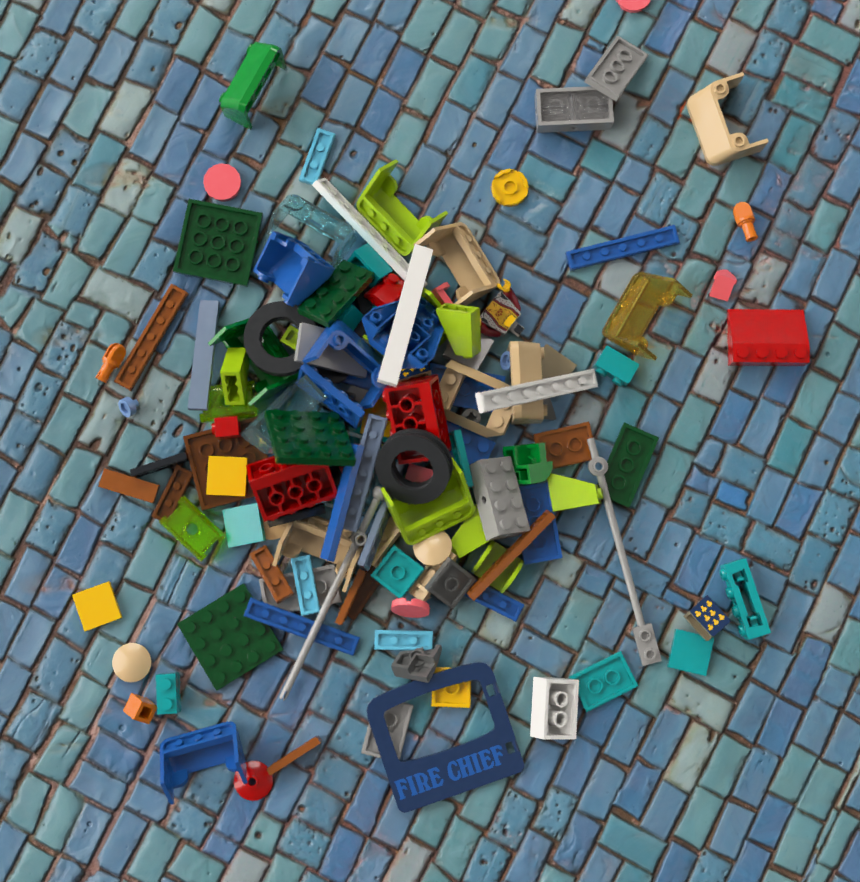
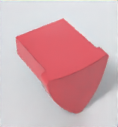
M726 269L717 271L709 293L710 297L728 301L733 286L737 283L736 277Z
M448 282L439 285L431 291L441 305L444 303L453 304L445 292L450 287Z

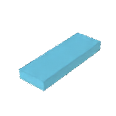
M317 128L299 177L300 182L312 185L321 178L336 136L335 133Z
M305 555L291 558L301 616L319 613L320 604L311 556Z
M375 630L374 650H415L423 647L424 651L433 649V631Z

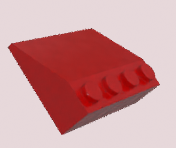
M727 309L728 366H805L810 363V344L804 310Z

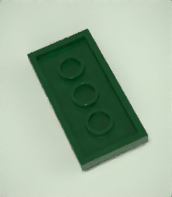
M343 259L335 268L332 276L297 308L298 314L329 328L375 279L374 272Z
M625 422L622 424L607 459L608 470L604 476L611 501L630 508L659 437Z

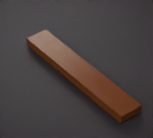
M171 283L116 376L115 383L130 391L133 390L187 298L188 292Z
M545 510L530 526V531L522 534L466 592L467 595L475 601L556 516L549 510Z

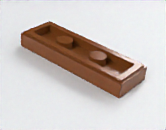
M104 468L98 487L154 504L160 485Z
M267 545L249 554L277 604L294 595L278 564L276 566L272 565L274 557Z
M358 570L336 618V624H344L367 574L366 571Z
M316 735L271 764L267 768L269 775L271 776L322 742L319 735Z

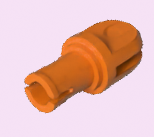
M746 202L737 203L733 209L736 224L743 229L746 242L755 241L758 239V235L753 225L755 217L752 208Z
M113 343L108 347L102 357L103 365L95 378L107 383L113 370L119 369L126 355V349L123 345Z

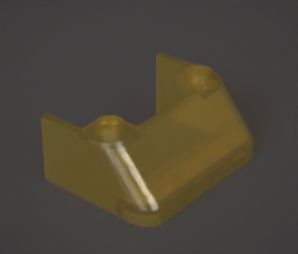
M638 272L631 278L606 322L602 334L611 342L634 355L656 360L657 357L647 349L648 341L642 337L659 306L666 307L671 305L677 295L691 298L692 294L674 278Z

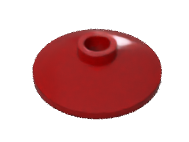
M260 761L246 762L247 784H243L239 772L236 771L234 787L242 798L256 801L264 798L270 792L273 785V775H269L267 771L268 766ZM250 778H254L256 780L255 785H251L249 783Z

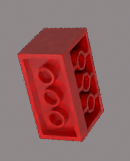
M438 374L414 377L401 382L398 381L396 387L387 385L384 388L382 397L383 401L387 403L386 417L391 424L390 436L404 429H422L440 438L447 446L449 452L451 451V441ZM410 450L401 452L396 457L399 465L430 461L424 454Z
M274 456L246 465L249 484L264 522L276 520L286 514H294L300 509L311 508L317 503L331 501L336 497L337 488L329 465L276 464Z

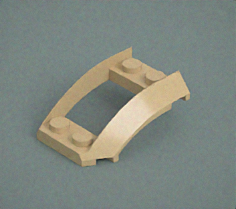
M451 359L445 365L447 368L440 381L446 420L486 438L505 435L513 417L512 406L493 410L486 427L450 410L465 376L494 389L510 385Z
M392 517L388 520L371 564L375 568L381 563L382 558L400 536V532ZM452 552L449 558L456 562L457 555ZM443 563L425 566V570L408 593L416 599L423 601L432 598L430 597L431 593L424 587Z

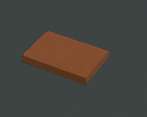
M589 421L533 434L535 443H545L547 461H553L552 469L587 462L592 459L587 439L593 438Z

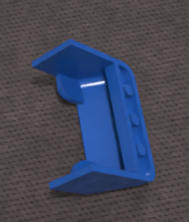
M336 320L329 328L326 327L302 361L308 363L319 359L328 345L334 350L343 349L371 374L373 384L359 404L363 409L374 407L387 386L377 382L383 357L343 321Z
M228 721L170 737L160 744V784L170 805L174 804V789L184 786L189 780V773L226 763L229 771L239 772L243 784L248 783L246 760L234 722Z

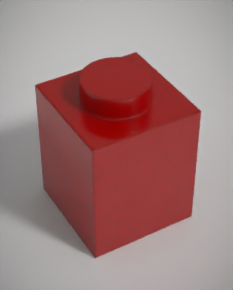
M238 416L214 418V423H212L211 427L212 434L216 435L217 439L241 437V425Z

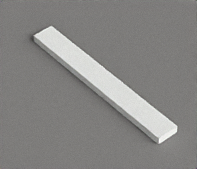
M326 178L316 180L312 186L405 281L409 263Z
M417 244L414 245L377 379L379 383L393 387L397 386L433 249Z
M589 369L475 393L479 413L596 388L598 383L595 369Z

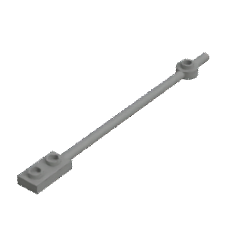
M590 438L587 439L592 459L588 463V470L592 475L597 476L599 487L603 491V502L637 626L632 627L641 664L646 666L662 660L652 623L645 624L604 476L608 470V463L604 458L599 457L595 439ZM596 463H600L602 465V468L600 470H597L595 468Z

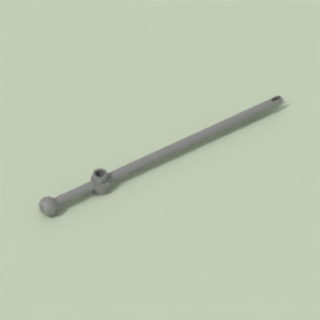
M379 486L375 487L372 491V502L357 533H351L350 539L352 544L281 691L280 700L283 695V701L287 699L358 547L366 543L367 535L365 532L380 501L384 500L381 487Z

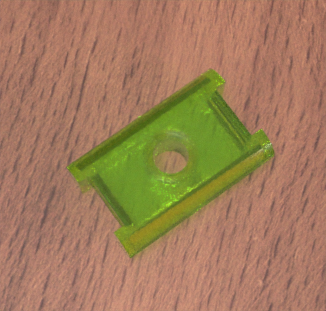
M255 380L247 381L245 405H230L228 407L224 405L225 399L222 384L212 385L208 411H203V413L199 414L201 423L214 422V418L238 416L239 418L259 416V408L248 404L254 398Z
M183 496L178 501L180 506L168 518L164 516L159 523L202 562L207 556L205 553L216 540L221 542L226 537V534L189 499ZM189 524L197 525L198 531L196 534L188 532L187 527Z

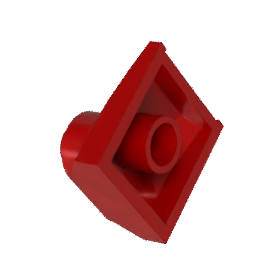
M388 274L383 277L380 283L366 292L364 297L377 307L398 301L404 281L396 274Z

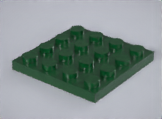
M189 199L173 272L248 287L263 213Z
M278 409L265 410L264 418L276 464L355 466L356 458L343 418L338 413L298 410L284 411Z
M245 583L177 623L216 691L284 650L271 626L244 616L250 597L253 598Z

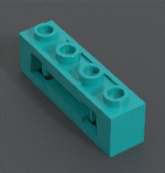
M741 558L720 565V577L722 581L726 582V595L729 600H732L734 607H731L734 617L738 618L740 636L750 640L771 633L747 559ZM744 580L742 585L751 612H755V616H748L739 586L735 585V582Z

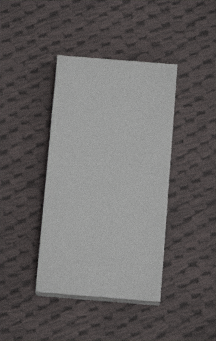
M616 36L584 82L617 102L649 54L623 38Z
M303 322L299 324L295 362L304 364L302 360L325 328ZM329 345L319 359L306 363L362 379L366 378L367 370L343 349L334 350Z
M335 564L313 568L320 606L323 605L336 578ZM293 572L283 575L294 595L279 604L276 603L263 578L259 579L263 602L290 612L300 611ZM340 587L332 604L342 602Z

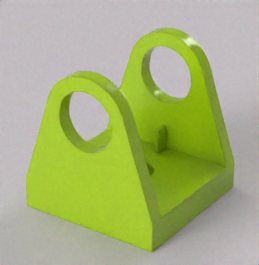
M492 540L471 572L480 578L507 549ZM517 557L490 585L499 592L504 593L518 575L524 561Z

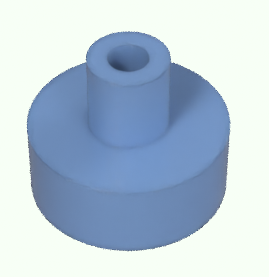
M505 351L501 356L500 365L503 370L511 371L510 351Z
M125 397L119 400L118 405L121 413L125 417H130L136 414V407L139 406V402L136 399L132 400L130 397Z

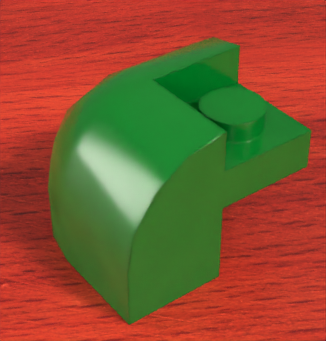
M545 443L503 447L504 457L511 456L518 484L540 483L550 476L553 461H547Z

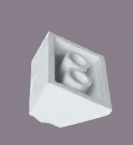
M553 677L533 678L531 737L539 739H576L579 680Z

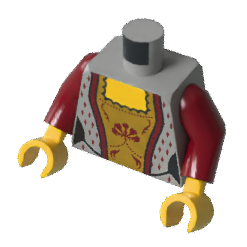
M504 278L505 285L503 287L497 283V288L503 290V292L500 291L480 315V331L484 336L504 337L510 330L518 337L525 329L517 322L521 316V307L517 296L511 288L510 281Z

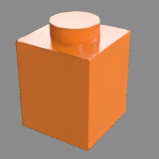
M131 693L123 711L133 720L150 724L157 705L147 697Z

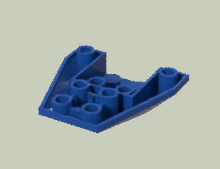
M422 296L402 369H423L432 361L444 331L436 313L437 308ZM399 300L375 307L362 318L369 344L382 355L385 354Z

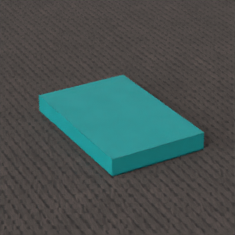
M621 651L569 676V679L579 680L578 697L586 712L638 687Z

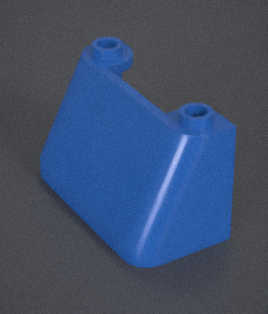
M272 230L253 269L259 275L258 279L265 283L269 281L274 282L285 292L282 296L285 299L284 302L292 307L304 302L332 276L335 270L331 264L304 242Z

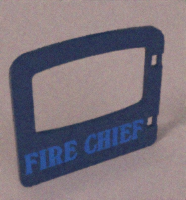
M474 662L434 673L429 683L414 680L380 694L368 703L366 710L367 718L397 807L401 812L413 811L520 773L524 769V762L492 669L486 663ZM478 680L494 722L493 730L455 747L417 759L400 761L384 718L385 711L423 694L458 683ZM490 684L493 685L495 694L491 696L488 695L486 686ZM512 742L514 752L508 754L505 743Z

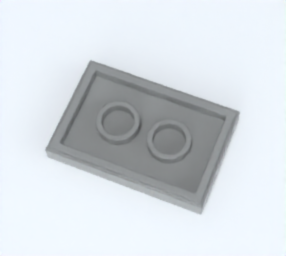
M404 702L384 713V718L399 760L414 706ZM368 724L361 753L381 758L371 726Z

